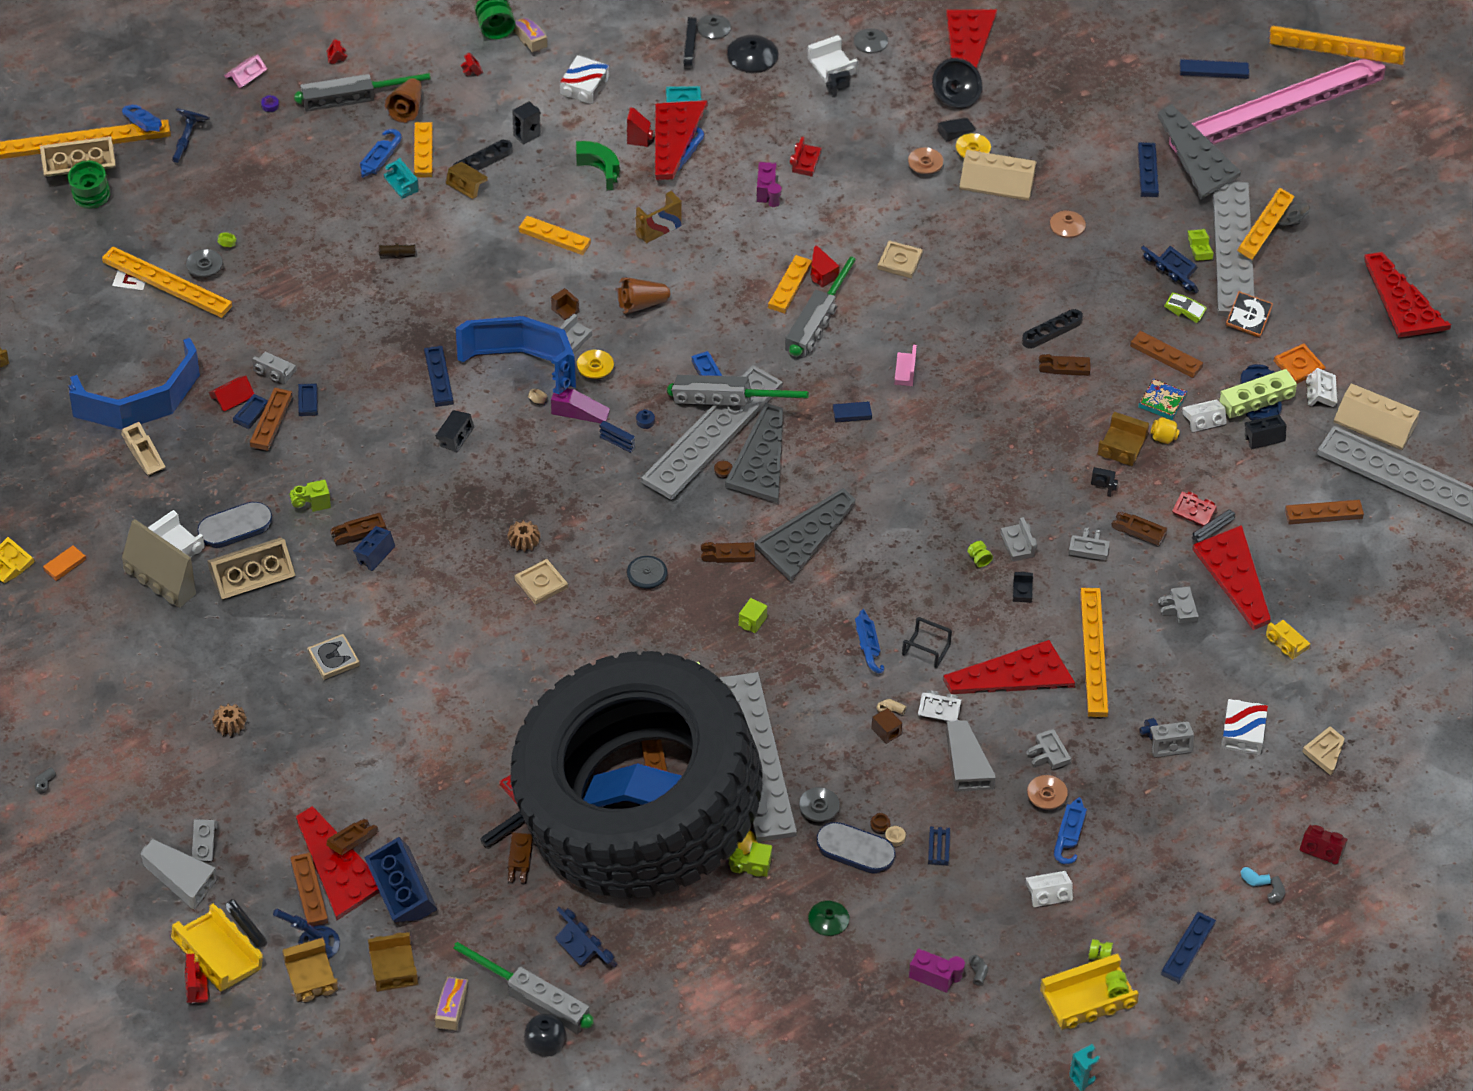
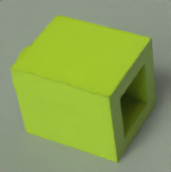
M750 598L739 613V626L756 633L767 618V605Z

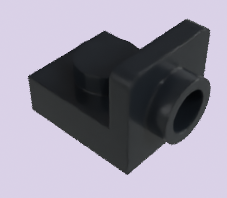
M849 70L828 75L826 88L828 92H831L832 97H836L837 89L850 87Z
M1094 467L1091 485L1108 488L1107 496L1111 497L1112 490L1116 491L1118 480L1115 479L1116 471Z
M1014 572L1013 602L1032 603L1033 573Z

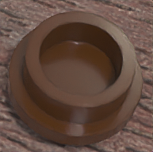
M719 461L714 465V472L719 478H727L733 466L728 461Z
M884 813L875 814L870 821L871 828L879 833L886 832L891 824L890 819Z

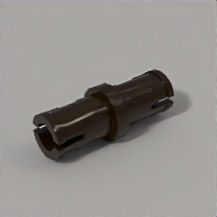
M395 243V245H379V256L399 257L404 255L415 256L416 254L415 244L399 245V243Z

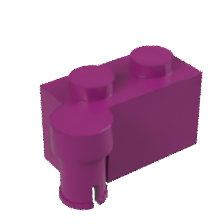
M759 162L756 202L767 203L768 201L771 207L779 206V198L782 193L781 186L775 183L776 163Z
M918 948L910 963L909 978L947 993L953 978L954 983L962 979L965 961L958 956L947 960Z

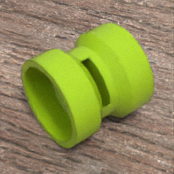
M983 541L972 543L967 550L979 568L987 566L993 560V555L989 550H986L987 547Z
M1092 939L1088 959L1096 960L1111 956L1113 943H1101L1099 940ZM1101 946L1100 956H1098L1099 947Z
M1112 971L1106 975L1108 996L1111 999L1129 993L1126 984L1127 977L1123 971Z

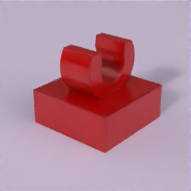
M334 39L326 51L328 61L331 64H336L338 59L345 61L347 55L344 54L346 48L341 46V41Z
M470 52L464 55L466 62L460 65L464 69L463 73L466 76H470L473 72L477 76L482 74L483 71L479 61Z

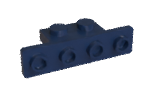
M1144 245L1141 247L1144 253L1143 257L1149 262L1154 261L1158 269L1162 272L1166 270L1174 281L1177 282L1179 280L1182 282V286L1190 292L1192 290L1195 293L1199 291L1196 284L1188 279L1198 268L1196 264L1171 246L1160 257Z
M561 907L556 909L568 924L555 939L579 965L584 967L596 953L607 964L613 967L618 965L613 960L615 958L613 953L608 949L604 950L600 946L602 942L595 935L591 936L588 933L589 928L583 922H578L575 919L576 914L569 908L565 910Z

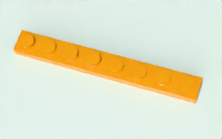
M1272 26L1270 29V44L1403 65L1405 62V47L1277 26Z
M112 246L102 257L103 263L218 317L223 318L232 308V301Z
M1081 588L1088 717H1108L1100 588Z

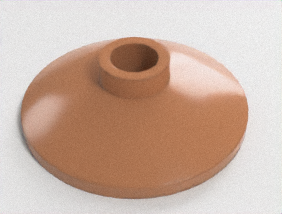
M918 148L910 153L908 164L918 173L932 174L942 168L943 157L935 149Z
M1061 211L1052 216L1050 227L1058 236L1074 238L1084 232L1086 223L1084 218L1076 212Z
M1038 776L1029 783L1027 788L1029 800L1035 806L1042 809L1058 808L1067 799L1068 791L1066 785L1054 776Z

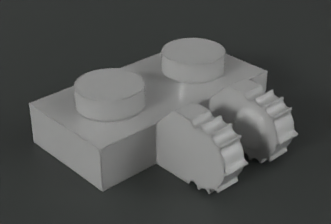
M1084 528L1083 537L1072 535L1069 548L1070 555L1107 560L1110 541L1099 540L1100 530H1096L1094 539L1087 538L1089 536V528Z
M1190 587L1172 588L1170 595L1162 596L1158 600L1160 606H1164L1161 609L1164 616L1176 615L1178 623L1198 621V613Z
M1054 729L1037 734L1035 740L1038 745L1029 748L1026 752L1029 757L1037 756L1031 761L1034 767L1044 765L1047 761L1052 769L1071 763V757Z

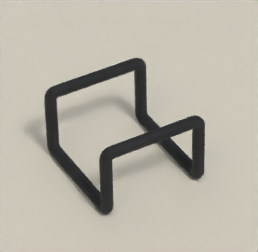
M917 617L915 632L911 639L903 641L902 655H906L910 646L934 654V667L937 668L951 645L952 630ZM920 621L948 632L947 644L940 657L938 652L913 642L919 632Z

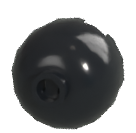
M545 1013L533 1017L526 1024L524 1032L526 1048L531 1053L541 1054L542 1057L556 1055L562 1050L561 1048L566 1042L564 1024L560 1019L551 1014Z

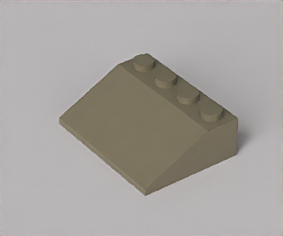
M134 519L131 522L122 556L124 571L129 575L132 574L143 585L146 584L152 588L156 594L165 597L170 604H175L181 608L196 595L191 557Z

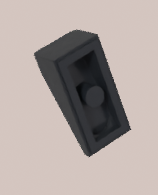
M961 118L938 123L937 131L948 142L976 131V127L968 118Z

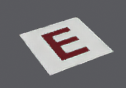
M118 270L112 286L143 290L146 282Z

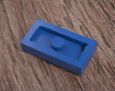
M709 351L691 356V361L699 375L722 376Z

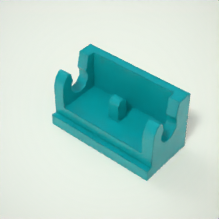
M401 158L385 167L386 170L392 168L391 171L384 174V178L401 199L419 192L417 177Z
M1093 1044L1081 1049L1072 1056L1069 1077L1080 1091H1084L1086 1087L1093 1084L1096 1080V1076L1089 1079V1073L1092 1070L1091 1066L1098 1063L1100 1056H1096L1092 1059V1054L1095 1051Z

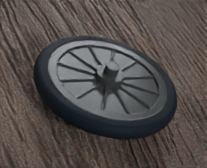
M654 556L637 557L630 562L627 568V577L630 582L637 587L645 589L661 585L668 573L665 563Z

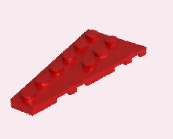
M997 9L947 10L946 17L951 58L967 60L977 69L989 38L990 30L993 27Z
M707 100L655 103L656 180L674 179L680 166V161L686 153V148L690 145L697 130L699 120L702 119L703 112L707 109Z
M1383 252L1365 254L1364 261L1398 338L1451 329V324L1448 321L1445 322L1441 317V313L1438 310L1435 311L1429 305L1430 302L1413 284L1410 285L1406 281V276L1403 273L1400 274L1395 269V265Z
M1242 525L1193 544L1192 550L1250 627L1256 630L1268 625L1271 618Z
M1050 640L943 675V681L951 694H971L982 690H988L989 693L1001 689H1006V692L1037 690L1038 687L1057 689V686L1075 688L1073 678Z
M313 806L296 816L297 824L311 854L336 921L380 893L367 863L353 849L340 855L326 846L328 838L338 832Z

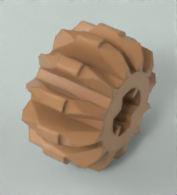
M523 520L522 523L515 522L514 526H510L508 540L511 547H515L516 551L522 549L525 553L526 549L532 551L534 546H538L540 532L537 525H533L531 521L525 523Z
M229 703L225 707L220 705L219 710L214 711L212 718L216 732H221L222 736L229 734L230 737L232 733L239 735L240 730H244L247 721L243 708H238L237 704L230 706Z

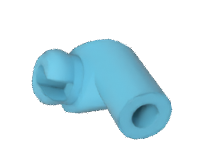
M1244 867L1241 870V877L1250 886L1271 884L1269 874L1258 875L1249 867Z

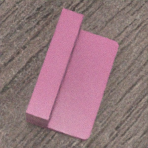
M255 55L224 76L226 78L232 76L240 88L263 73L267 68L259 55Z
M913 345L912 354H897L894 385L913 386L917 345Z

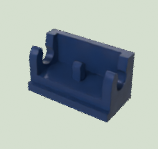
M375 526L353 550V553L356 555L357 561L361 566L365 561L368 570L373 571L393 550L395 543L391 531Z

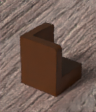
M564 288L551 296V309L562 319L566 320L573 314L579 313V299Z
M886 708L872 717L871 728L887 744L902 735L903 723L889 708Z

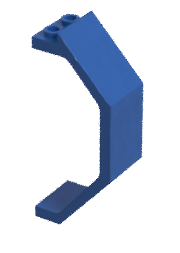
M524 316L467 320L456 328L458 361L465 362L470 357L480 354L524 352L549 360L552 364H555L552 380H555L556 387L553 389V393L560 394L570 386L576 388L575 356L564 329Z
M191 338L183 340L185 358L164 385L123 399H113L86 392L78 376H71V385L68 387L73 417L122 430L138 422L144 424L173 414L200 376L197 350Z
M634 764L594 775L583 800L598 807L621 801H631L644 805L669 791L682 776L649 766Z

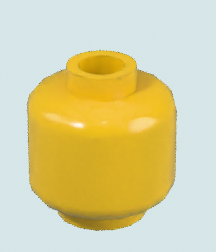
M1161 417L1158 420H1154L1150 434H1152L1154 440L1170 444L1173 440H1177L1179 430L1175 421Z

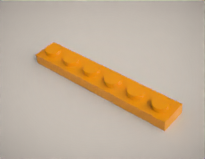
M1279 187L1237 251L1253 260L1295 196Z

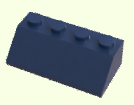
M400 837L364 857L394 922L421 920L438 910L409 846Z

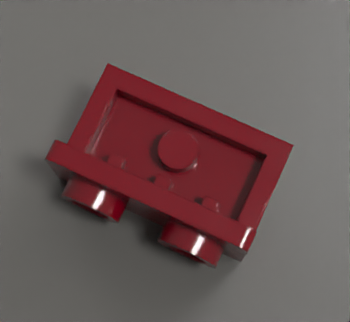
M1309 825L1304 833L1299 850L1333 864H1338L1348 839L1340 833L1326 831L1321 826Z

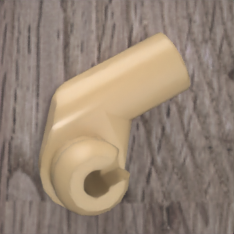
M887 699L877 704V711L880 713L889 708L892 712L903 715L907 706L892 699Z

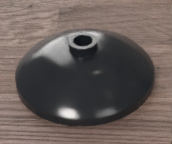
M745 35L730 43L727 49V59L739 71L761 73L771 69L776 64L778 49L766 37Z
M949 58L942 61L934 70L932 87L938 99L945 105L952 108H966L979 98L982 91V79L976 67L967 60Z

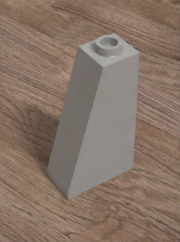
M947 721L946 737L954 791L994 789L995 774L968 721Z
M154 839L148 845H145L141 851L143 866L194 910L217 880L215 867Z

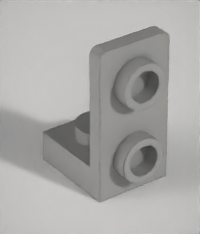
M194 819L193 858L199 861L213 860L214 829H217L218 821Z

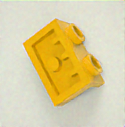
M1282 620L1276 625L1269 623L1267 626L1266 636L1269 641L1276 644L1292 660L1310 648L1311 643L1286 621Z

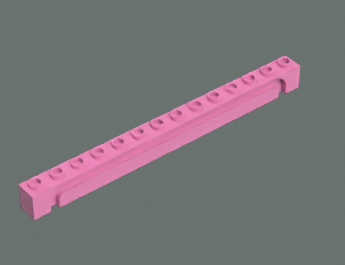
M1361 59L1192 124L1214 145L1384 79L1386 67L1380 61ZM1169 140V145L1177 153L1176 147L1173 146L1171 141Z

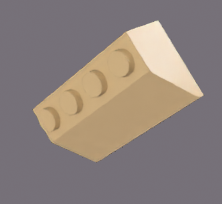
M111 137L40 146L44 177L69 174L70 169L75 164L88 160L98 162L104 169L116 167Z
M966 150L959 189L1029 201L1035 176L1036 161Z
M1351 383L1343 396L1334 423L1403 450L1417 426L1420 411Z
M283 538L274 539L207 561L213 582L221 599L295 576L286 542Z

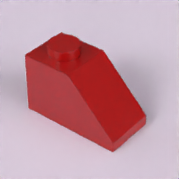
M630 107L627 117V144L648 147L649 140H653L654 130H651V122L634 107Z
M816 245L813 250L810 276L813 282L823 288L836 280L839 275L840 266Z

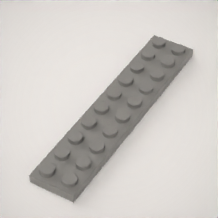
M1230 182L1213 192L1218 316L1230 315L1239 291L1254 297L1253 261L1237 251L1251 230L1249 182Z
M754 365L742 376L749 378L751 389L780 390L783 387L782 381ZM750 397L746 406L713 405L641 477V483L672 500L772 397Z
M1333 426L1317 451V455L1473 524V487L1336 426Z
M755 672L719 677L733 692L742 708L762 764V794L757 815L752 823L756 841L796 837L797 831L759 674Z

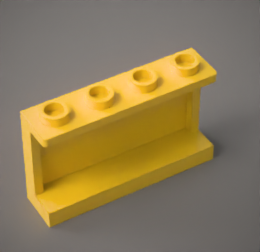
M214 903L209 906L207 914L184 926L179 921L172 924L171 938L186 954L194 953L195 962H199V969L220 992L261 970L263 959L261 951L250 943L248 937L243 935L238 930L236 924L231 922L225 916L224 911Z
M1118 953L1042 979L1040 991L1061 1030L1074 1028L1084 1022H1092L1101 1016H1109L1122 1009H1130L1138 1003L1139 993L1137 990H1132L1128 981L1126 984L1129 993L1112 999L1108 996L1106 975L1112 971H1122L1120 968L1121 959Z

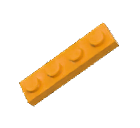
M432 122L415 123L414 175L417 178L432 177Z
M526 216L519 226V232L580 255H583L591 244L590 238L530 216Z
M795 255L771 297L768 309L785 314L811 268L812 260Z

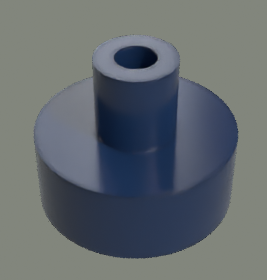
M644 409L637 413L636 424L638 427L649 429L654 425L655 415L653 412Z
M1155 718L1144 721V726L1139 728L1141 735L1147 734L1150 739L1153 738L1150 729L1151 726H1158Z

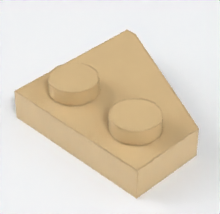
M1328 727L1304 746L1302 752L1328 774L1332 775L1345 738L1332 727Z

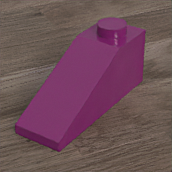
M567 388L560 394L553 393L551 398V414L602 423L607 421L610 408L570 388Z

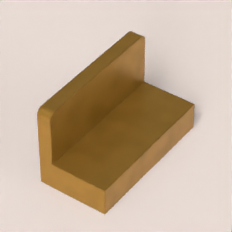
M460 162L448 168L445 183L474 199L477 197L479 185L486 182L488 177L467 164Z

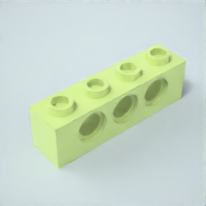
M1287 369L1221 391L1219 402L1225 407L1228 417L1233 418L1268 405H1274L1283 400L1291 399L1295 396L1297 383Z

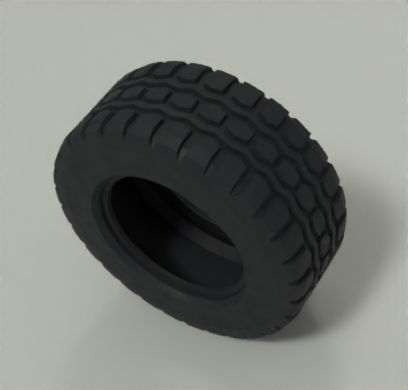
M637 651L620 653L618 658H614L613 655L596 660L595 665L588 663L574 670L573 676L568 674L554 684L555 689H548L537 701L538 706H533L524 719L525 725H521L517 733L512 751L510 775L513 795L544 859L550 863L557 873L578 887L585 890L588 889L590 892L608 896L611 894L613 898L631 899L634 894L636 898L654 897L656 892L659 891L661 895L679 890V885L689 886L700 880L701 874L708 875L721 865L720 860H727L738 848L737 842H742L747 836L751 823L754 822L762 794L763 771L759 753L742 708L733 692L718 676L697 662L690 659L685 660L682 656L665 653L662 655L661 652L643 651L640 655H638ZM645 740H668L682 744L692 750L688 767L679 781L665 794L647 804L627 809H607L592 805L582 799L586 783L593 771L605 758L620 748Z

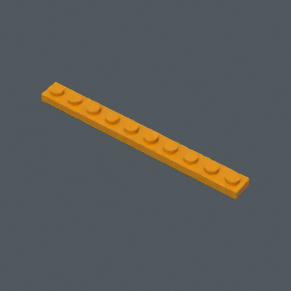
M168 119L161 120L162 127H160V131H145L136 124L0 141V159L41 154L40 146L103 137H111L112 144L171 137Z

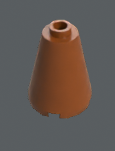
M407 80L387 96L385 109L388 110L389 116L394 120L406 123L407 121L414 120L418 115L422 85L418 80Z
M623 277L619 281V283H622V286L618 288V302L620 308H624L625 311L623 313L625 314L664 303L670 297V289L666 284Z

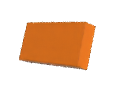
M72 545L45 564L43 569L57 581L86 560V556Z

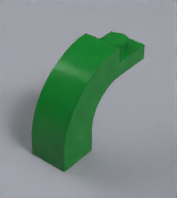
M576 141L577 166H593L602 170L606 178V191H612L613 183H617V178H620V164L616 154L605 145L597 142Z

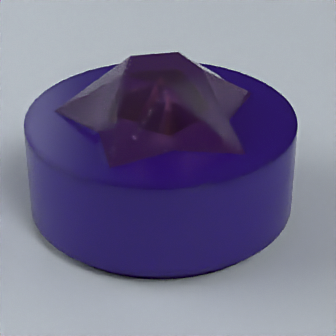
M272 95L263 97L261 100L262 109L266 112L276 111L279 108L278 98Z

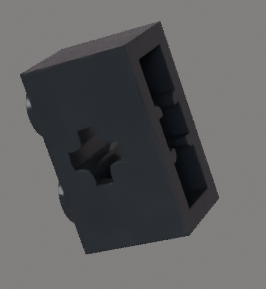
M528 101L512 110L513 135L523 145L538 138L541 128V112L539 108Z

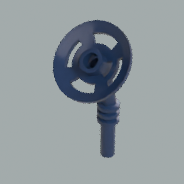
M176 108L175 111L186 118L185 122L187 124L182 137L179 138L176 145L177 149L172 158L174 163L179 162L183 151L186 150L189 144L190 133L193 125H196V121L210 120V117Z
M277 908L274 910L273 916L290 923L291 927L304 930L299 938L298 945L303 944L305 937L309 938L308 942L323 938L328 959L338 952L340 939L332 928L322 925L312 927L307 923L306 919L298 915L293 916ZM332 935L335 940L333 947L329 945V936Z

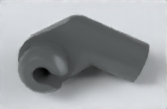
M52 767L36 776L34 788L37 792L44 793L47 791L48 781L56 776V772Z
M1279 876L1271 878V884L1274 889L1267 897L1272 904H1275L1277 901L1280 902L1286 894Z
M972 955L969 963L976 973L973 983L981 986L988 972V967L982 958L978 955Z

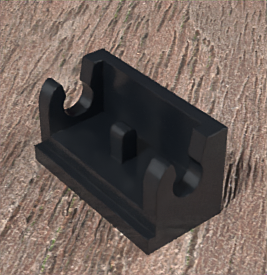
M452 410L435 435L436 439L446 442L440 444L442 448L453 450L456 453L459 451L474 429L471 414Z
M1279 414L1245 422L1244 424L1245 439L1249 440V447L1251 449L1286 441L1287 425Z

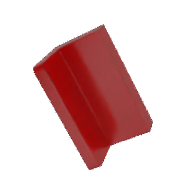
M246 375L239 376L208 392L211 399H217L222 411H226L250 399L255 394Z

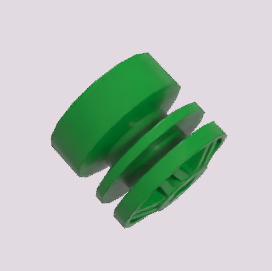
M508 0L477 1L475 15L484 37L498 40L509 36L514 31L516 26L515 18Z
M88 160L79 162L70 169L68 180L73 199L77 205L82 208L92 209L103 205L109 199L110 188L105 169L101 164Z

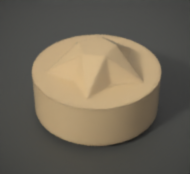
M531 389L528 394V398L536 404H544L548 397L545 392L539 389Z
M891 826L886 830L885 839L890 841L894 847L901 846L905 842L906 833L903 828Z

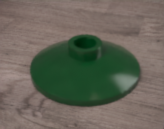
M822 901L811 908L808 922L816 933L823 936H836L844 932L848 927L849 913L838 902Z

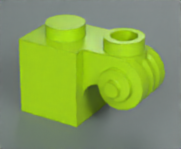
M325 479L307 483V486L304 487L296 486L289 493L292 505L295 508L303 507L306 502L310 503L312 512L331 508L330 493Z
M752 842L750 853L747 855H743V851L737 848L729 857L731 871L735 873L747 871V874L767 877L772 858V845Z

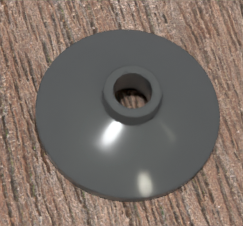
M706 15L697 23L698 33L707 39L724 38L731 30L729 20L721 15Z
M867 28L856 33L854 44L862 52L878 53L887 47L888 38L884 32L878 29Z
M1297 204L1287 208L1277 224L1281 226L1300 224L1302 219L1310 212L1309 205Z
M210 249L197 250L191 253L186 260L187 270L198 277H208L216 274L223 264L220 254Z
M815 787L805 791L799 801V808L806 818L817 822L832 819L838 813L840 806L837 795L833 791L822 787Z

